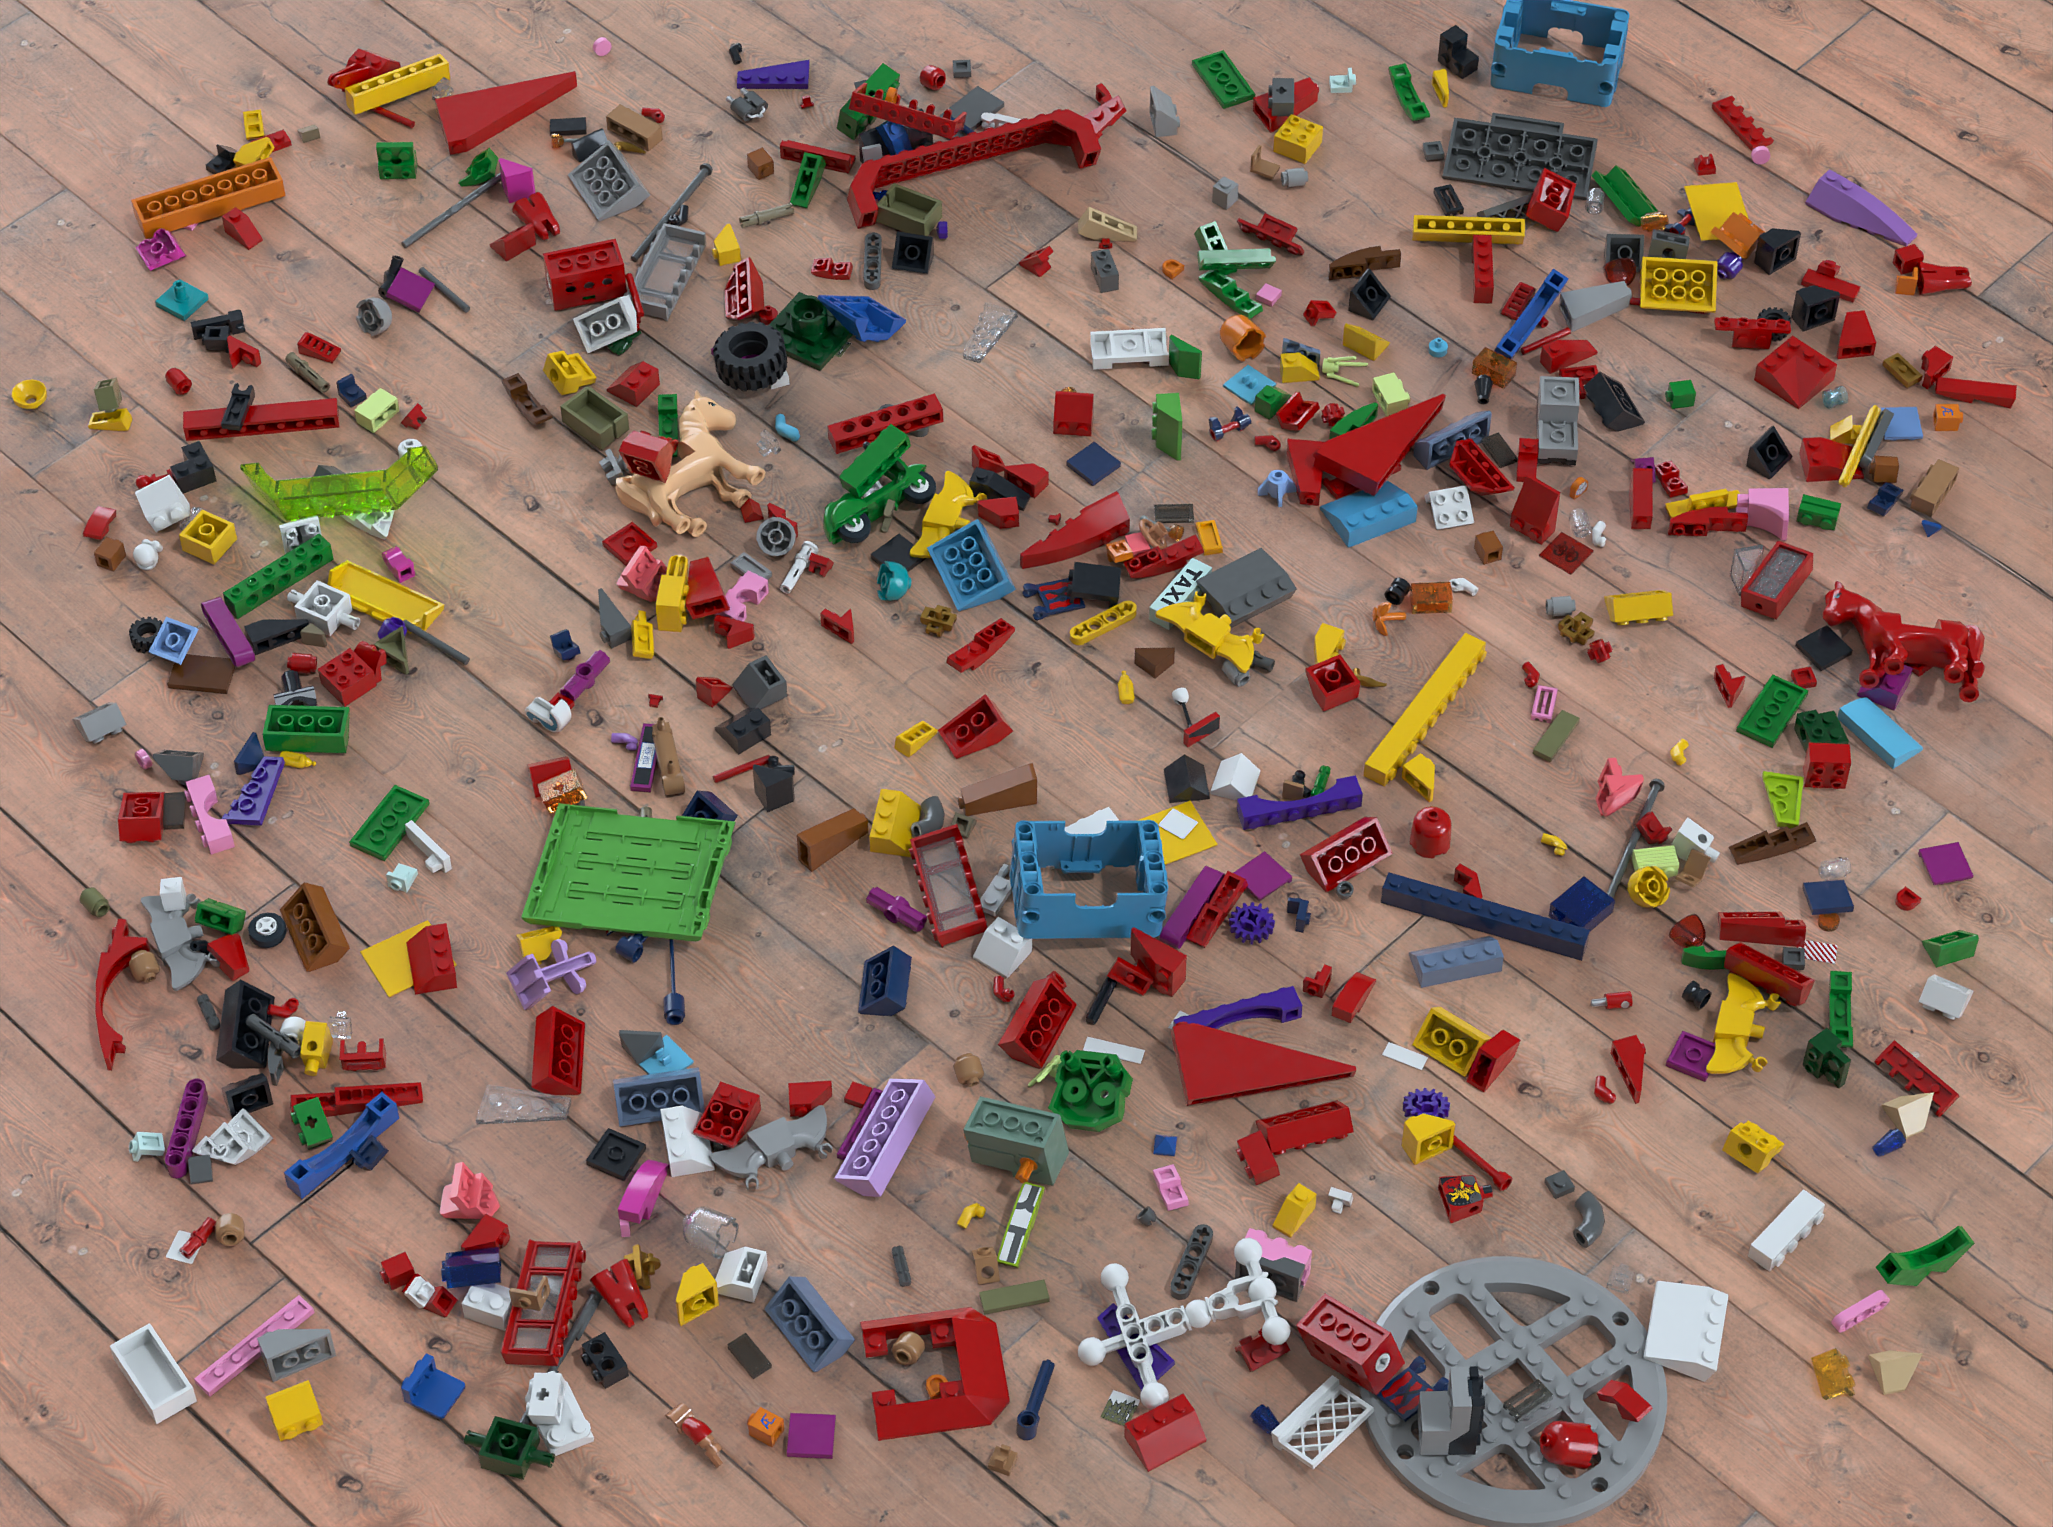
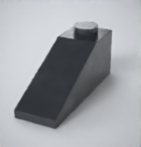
M976 467L969 480V487L973 492V497L980 493H984L987 496V500L1016 497L1018 510L1022 511L1025 510L1031 498L1030 494L993 471Z
M263 619L246 625L244 628L247 640L254 654L258 655L302 639L300 632L309 625L307 619Z

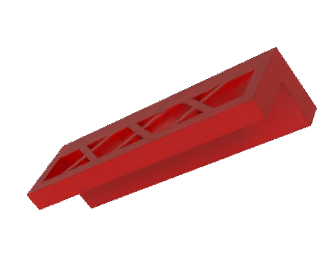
M782 140L780 143V158L802 163L804 153L819 155L826 162L825 169L849 174L856 160V155L795 141Z

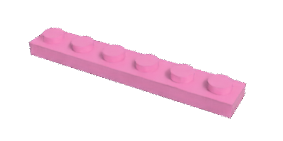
M298 1295L194 1378L195 1383L211 1397L262 1356L257 1340L258 1337L278 1329H295L314 1314V1309Z

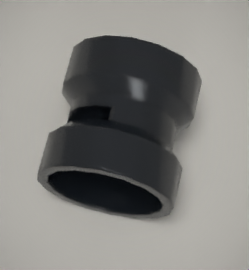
M1395 578L1391 583V587L1385 591L1386 600L1394 605H1400L1405 598L1404 596L1410 592L1411 586L1405 579Z
M1693 980L1683 991L1682 998L1693 1002L1694 1006L1700 1010L1708 1003L1712 992L1708 989H1702L1700 984Z

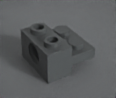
M1653 229L1648 257L1686 259L1690 238L1685 235ZM1670 248L1672 249V251H1666L1664 249Z

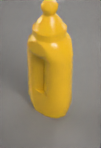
M1123 670L1118 682L1119 699L1122 704H1131L1135 699L1134 687L1126 671Z
M282 751L279 756L284 758L285 766L295 768L316 766V762H312L304 754Z

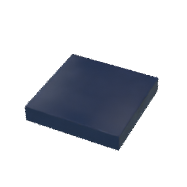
M1093 442L1068 459L1066 466L1094 486L1121 467V462L1096 442Z
M1844 880L1803 883V891L1812 915L1854 911V905Z

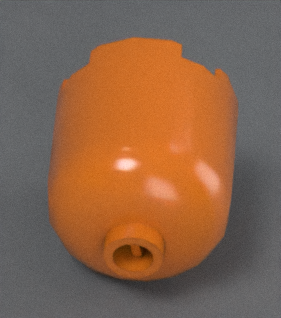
M1233 315L1227 318L1220 328L1221 341L1240 361L1244 362L1246 361L1245 359L1250 357L1256 358L1265 347L1263 343L1264 338H1266L1265 333L1244 315Z

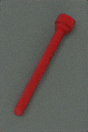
M1454 1135L1453 1146L1491 1176L1494 1185L1499 1190L1504 1191L1510 1186L1513 1178L1508 1173L1498 1172Z

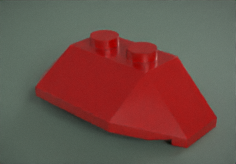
M748 257L734 265L733 273L729 277L724 290L725 316L727 319L742 320L764 310L763 281L752 259Z
M1471 438L1456 441L1449 466L1471 491L1481 496L1514 491L1515 487Z

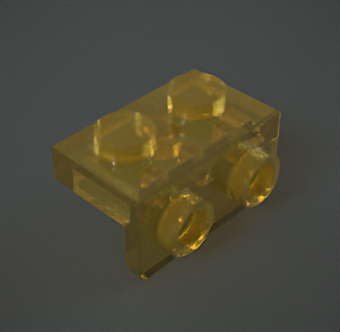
M1834 1348L1811 1358L1820 1392L1825 1400L1845 1392L1850 1397L1855 1395L1853 1389L1855 1381L1848 1372L1850 1364L1845 1354L1842 1355Z

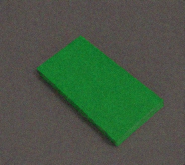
M1224 50L1192 60V66L1223 109L1253 100L1256 96Z
M1772 674L1737 726L1736 732L1773 748L1808 696L1809 690Z
M394 785L349 841L350 846L385 862L407 834L405 824L411 820L414 823L429 806V799Z

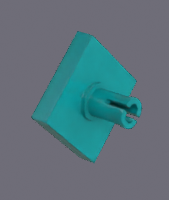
M179 279L155 303L156 307L185 321L208 301L209 297L207 293Z

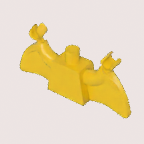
M946 471L944 487L939 494L935 493L922 521V536L911 548L910 556L932 558L927 547L952 534L956 528L960 529L969 524L970 520L961 518L962 508L974 503L978 504V500H987V496L984 493H980L973 497L971 488L961 477L951 471Z
M1198 591L1194 594L1193 602L1176 603L1156 611L1157 618L1174 624L1185 633L1184 641L1213 660L1217 655L1228 659L1242 673H1247L1253 662V643L1260 644L1265 635H1260L1261 628H1255L1251 636H1237L1230 633L1231 619L1228 615L1224 614L1218 618L1211 613H1207L1203 616L1201 609L1205 605L1206 593L1204 596H1198Z
M1729 973L1727 977L1728 996L1725 1001L1722 1000L1713 1038L1715 1053L1706 1067V1072L1710 1074L1731 1073L1746 1067L1749 1063L1752 1064L1753 1071L1760 1072L1768 1063L1766 1058L1760 1056L1755 1059L1753 1058L1754 1055L1746 1048L1750 1036L1762 1039L1764 1034V1026L1752 1024L1754 1012L1764 1009L1765 1006L1770 1010H1776L1781 1003L1775 1002L1779 995L1773 993L1768 1000H1764L1762 994L1754 985L1738 975Z

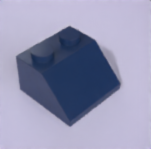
M699 790L696 791L682 816L725 821H735L738 816L712 792Z

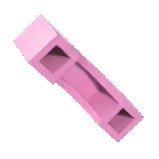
M210 775L187 781V790L184 791L187 802H192L190 810L193 818H198L195 823L198 832H203L201 840L204 848L208 847L210 854H214L235 847L227 820L216 819L208 815L209 809L218 802Z

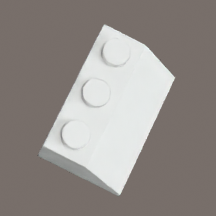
M629 295L617 298L573 318L587 353H591L637 332L636 311Z
M684 1106L660 1109L671 1177L715 1170L714 1162L711 1160L710 1140L693 1135V1131L703 1113Z

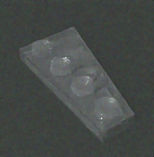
M985 302L983 313L979 315V322L975 325L973 335L969 338L963 351L964 359L981 363L1018 318L1017 311Z
M487 1084L477 1114L476 1124L566 1120L572 1103L571 1098Z

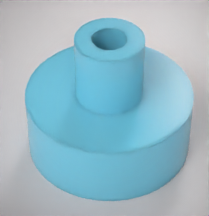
M1442 338L1432 340L1429 343V354L1437 358L1445 356L1448 344Z

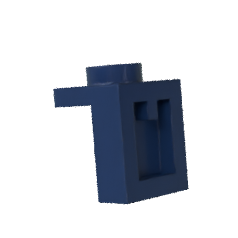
M349 374L336 382L338 395L351 408L367 399L366 393L355 383L353 374Z

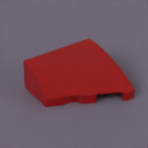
M238 933L223 936L207 944V950L220 962L219 968L232 981L249 972L250 968L241 937Z

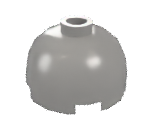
M375 297L359 301L356 308H359V315L356 316V320L364 333L368 332L371 336L386 331L392 322V312L388 304L384 300Z
M772 517L760 524L756 540L763 552L771 556H781L787 554L793 548L796 533L789 521L781 517Z

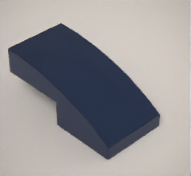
M1886 482L1879 488L1877 495L1869 501L1867 509L1885 516L1896 504L1904 490Z

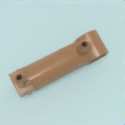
M659 717L657 724L652 725V738L662 777L664 794L668 796L684 793L685 784L672 729L669 722H665L663 717Z

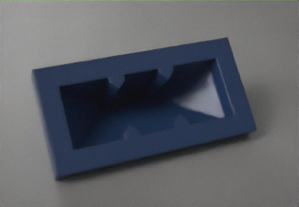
M252 732L234 760L236 774L238 775L254 771L264 757L255 732Z

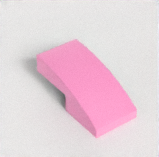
M1174 1164L1154 1169L1153 1175L1167 1210L1170 1211L1188 1206V1198L1181 1186V1178Z

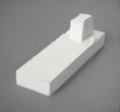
M412 820L405 824L407 837L429 857L425 861V865L432 873L440 869L447 873L452 869L450 856Z

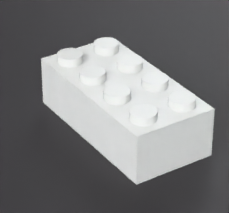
M150 1323L110 1345L115 1362L156 1424L197 1402L192 1385Z

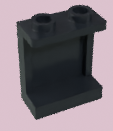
M1074 562V568L1069 569L1068 581H1072L1071 584H1068L1067 596H1070V603L1074 604L1075 597L1109 601V608L1117 605L1121 568Z

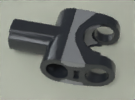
M289 670L281 675L284 692L273 694L276 705L318 706L314 687L302 688L298 672Z

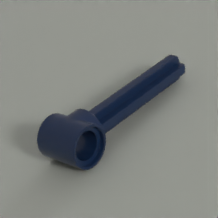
M636 933L633 936H624L618 941L615 952L635 963L643 953L642 944L648 936Z
M1049 1359L1042 1361L1027 1407L1017 1417L1016 1433L1022 1440H1032L1037 1434V1427L1040 1421L1038 1413L1055 1364Z

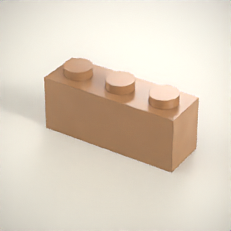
M621 104L606 116L608 130L647 151H650L663 140L662 127L658 123H654Z
M1940 459L1934 465L1931 464L1927 471V476L1921 478L1918 485L1919 488L1914 489L1910 496L1912 500L1910 508L1932 517L1955 484L1959 467Z

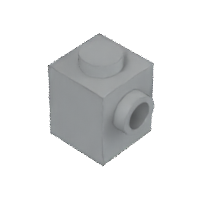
M1226 177L1221 178L1213 186L1212 202L1227 210L1238 200L1239 184Z

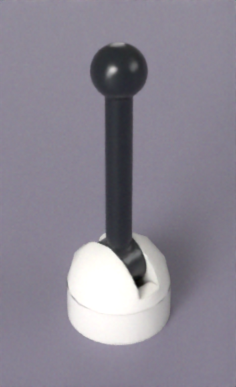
M1178 688L1172 692V697L1176 704L1182 705L1188 724L1187 728L1192 726L1185 705L1189 699V694L1186 688Z

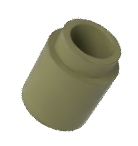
M91 887L82 891L79 901L93 916L102 917L107 914L110 909L108 900L96 888Z

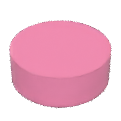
M601 37L594 42L593 50L599 56L607 55L611 50V43L606 38Z
M1765 146L1754 148L1751 152L1753 162L1756 164L1766 163L1770 159L1768 148Z
M140 749L135 752V758L143 769L146 770L153 765L145 750Z

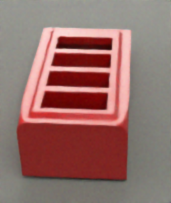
M1519 282L1502 309L1501 314L1517 321L1535 296L1536 289L1523 282Z
M308 332L303 334L297 344L299 354L333 363L341 352V348Z

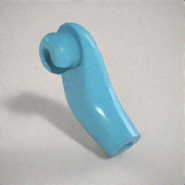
M783 414L776 415L775 429L777 433L791 439L793 442L798 441L800 438L799 430L786 424Z

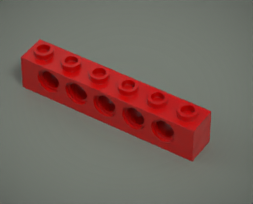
M934 393L828 425V439L836 454L862 447L864 442H874L881 431L890 424L904 433H909L944 422L943 408Z

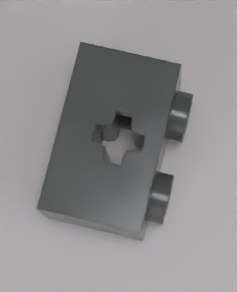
M1273 78L1272 85H1269L1268 96H1272L1268 100V108H1272V116L1293 115L1294 78Z
M1103 249L1091 252V270L1100 292L1105 293L1119 290V273L1110 250Z

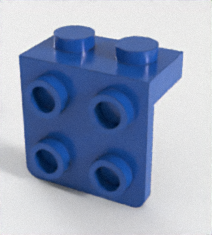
M427 1353L422 1360L416 1362L414 1371L409 1377L404 1379L401 1385L404 1402L438 1419L445 1418L465 1389L463 1381L436 1369L434 1357Z

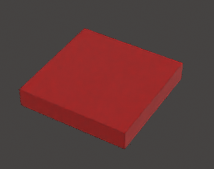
M634 522L629 523L602 541L603 546L625 566L628 565L640 546H646L650 552L658 547L657 542Z

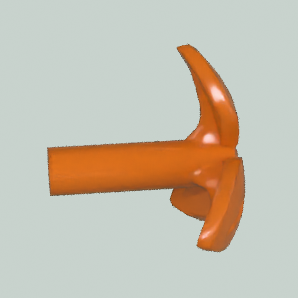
M1390 602L1381 603L1378 605V608H1373L1372 619L1376 621L1375 626L1379 633L1384 636L1388 635L1386 626L1383 623L1384 621L1406 619L1405 612L1387 613L1392 605Z

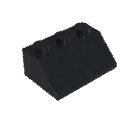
M1599 372L1584 386L1587 391V398L1594 403L1595 411L1602 416V423L1608 429L1612 428L1619 432L1641 426L1645 423L1622 383Z

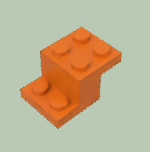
M1733 212L1720 229L1715 226L1711 233L1746 260L1756 249L1758 237L1764 231L1756 224L1751 226L1753 222L1741 212L1739 215Z

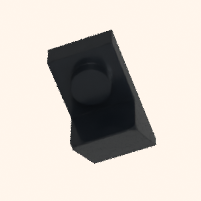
M217 144L218 155L206 164V170L212 174L230 170L236 165L233 159L237 150Z

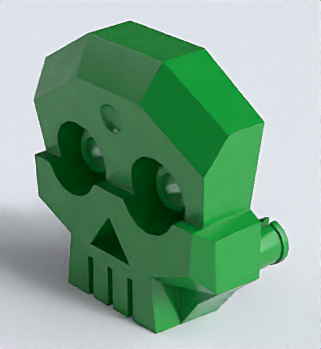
M1067 1050L1063 1051L1060 1055L1061 1063L1058 1064L1055 1076L1057 1087L1048 1108L1053 1113L1060 1114L1061 1120L1071 1129L1100 1132L1121 1122L1125 1113V1097L1127 1098L1130 1095L1133 1078L1123 1067L1118 1055L1076 1050L1074 1053ZM1076 1089H1078V1093H1077V1094H1073V1092H1074ZM1105 1093H1108V1096L1106 1098H1103V1095Z

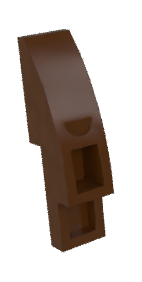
M1375 246L1351 252L1329 264L1328 279L1337 280L1362 277L1369 268L1371 270L1399 268L1401 264L1400 249L1382 251L1381 246Z

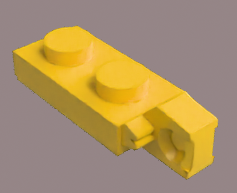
M638 610V614L631 624L633 656L652 659L654 656L653 624L647 622L646 611Z

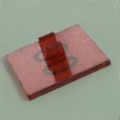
M1561 532L1539 554V557L1572 575L1594 550Z

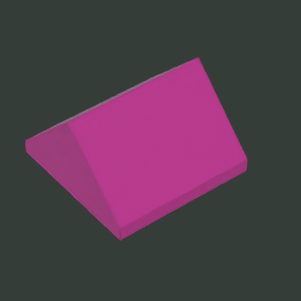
M503 158L499 159L502 187L508 202L513 203L522 198L529 199V196L535 193L533 168Z

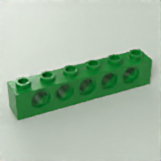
M319 533L223 592V596L228 610L239 619L334 560L331 544Z

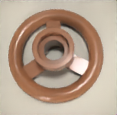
M1141 519L1139 528L1146 541L1153 548L1159 546L1160 550L1166 548L1167 543L1164 536L1168 532L1165 526L1159 521L1153 524L1147 519Z

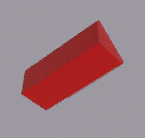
M1781 911L1718 912L1719 940L1804 947L1806 925L1803 920H1785Z

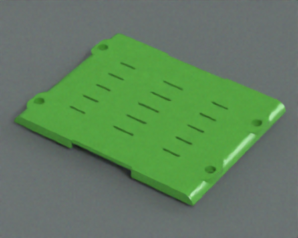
M559 803L521 918L527 923L574 929L590 928L636 933L648 937L700 941L703 931L707 928L710 920L711 904L725 857L730 852L732 845L731 836L736 822L676 816L677 820L620 815L617 809Z

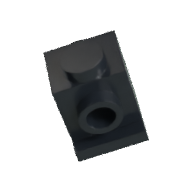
M206 326L205 334H202V345H205L206 350H225L226 353H229L227 337L231 336L229 326Z

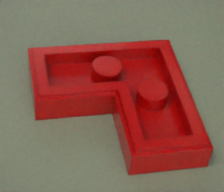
M1590 365L1559 369V377L1579 378V399H1586L1583 385H1586L1599 373L1597 366Z

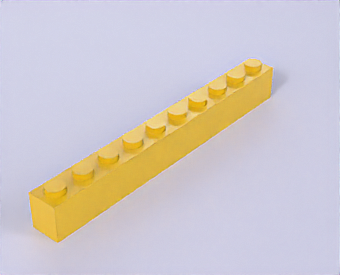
M1464 633L1365 762L1364 777L1384 787L1389 780L1392 781L1395 778L1398 768L1403 767L1407 756L1414 753L1417 743L1420 740H1424L1429 727H1433L1439 714L1445 712L1448 702L1455 699L1458 689L1463 688L1466 684L1467 677L1474 674L1479 662L1484 661L1487 654L1485 651L1486 642Z

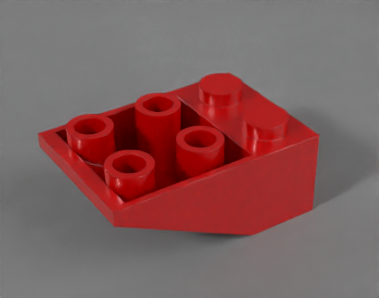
M720 1081L694 1129L693 1135L734 1148L753 1126L761 1111L760 1095Z

